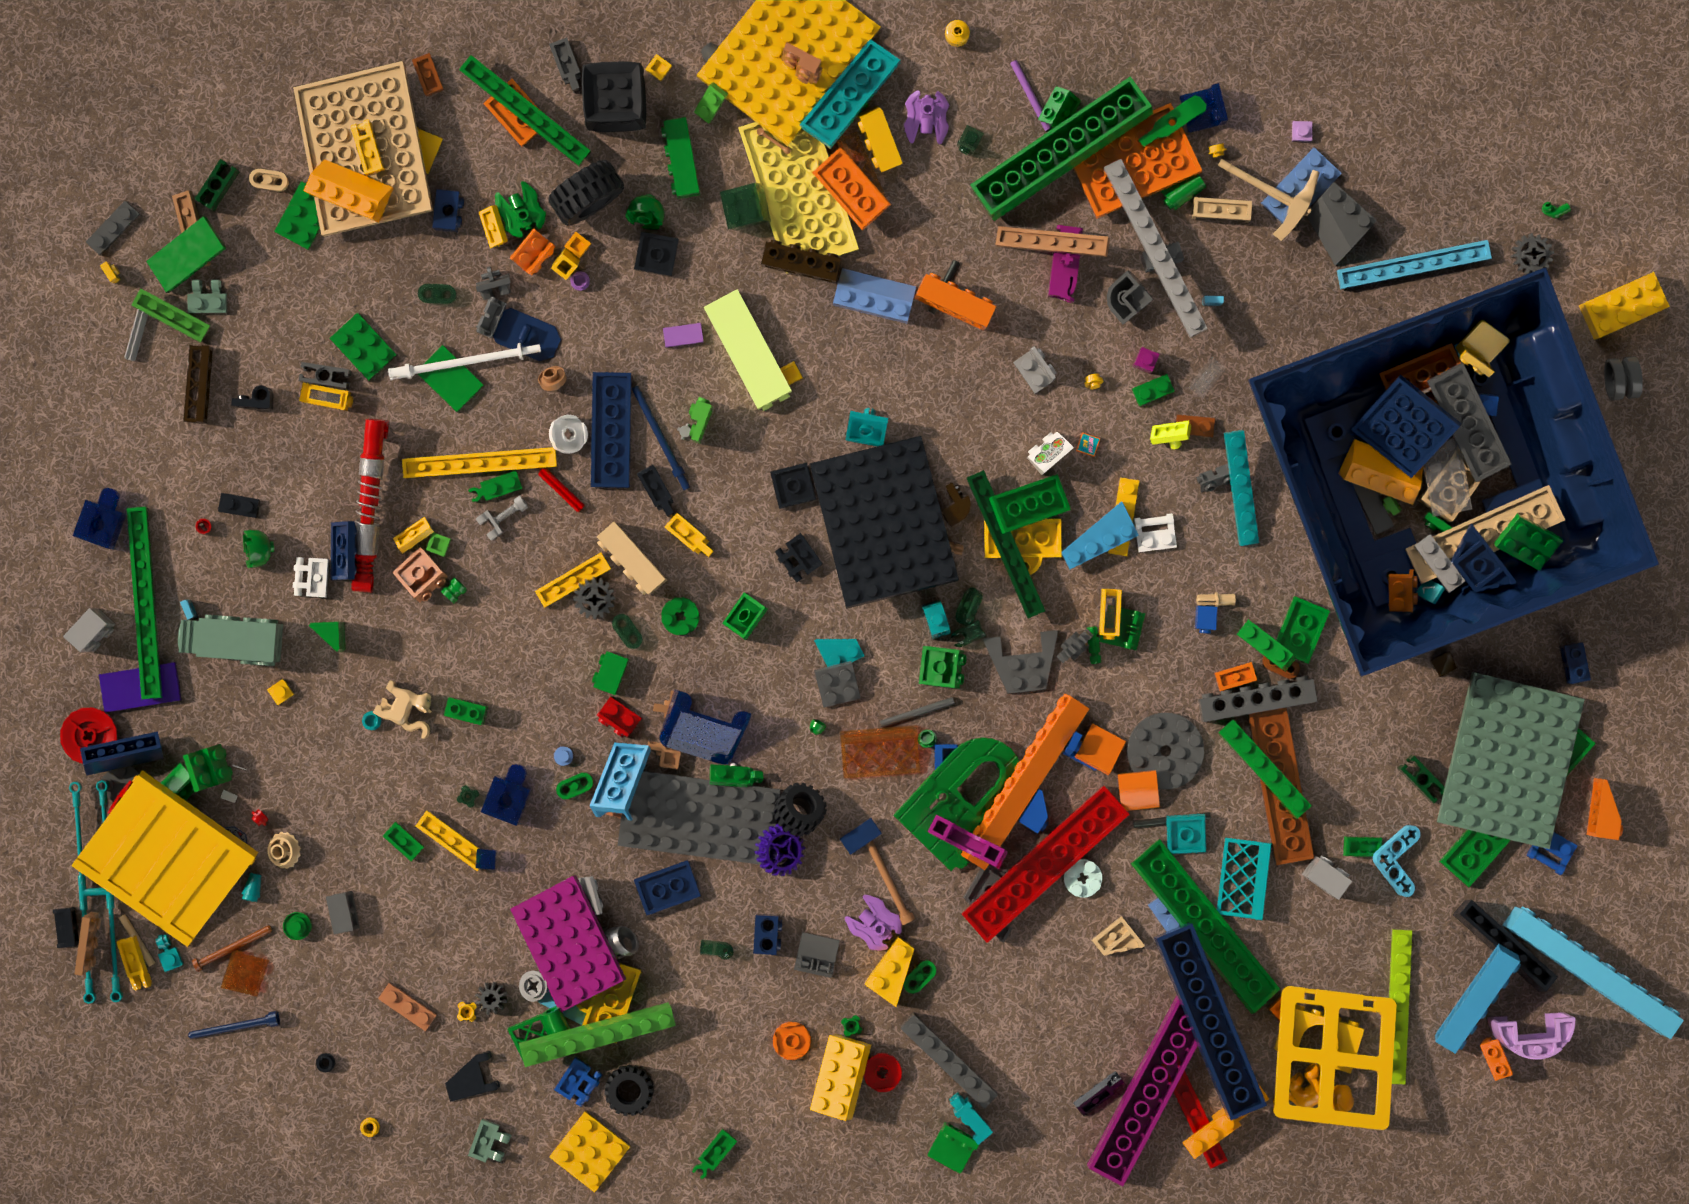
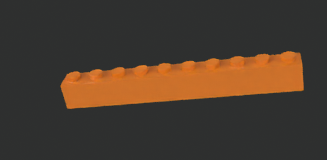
M1067 694L1059 698L1056 708L1048 715L1043 728L1037 732L1036 739L1026 749L1025 756L1015 766L1012 776L1006 780L1005 787L995 797L994 804L984 814L981 824L973 831L974 835L1001 847L1087 714L1088 707ZM964 851L961 853L963 857L983 870H986L989 865Z

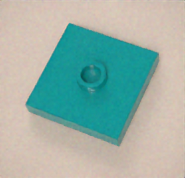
M1205 814L1166 816L1167 849L1171 854L1206 852Z

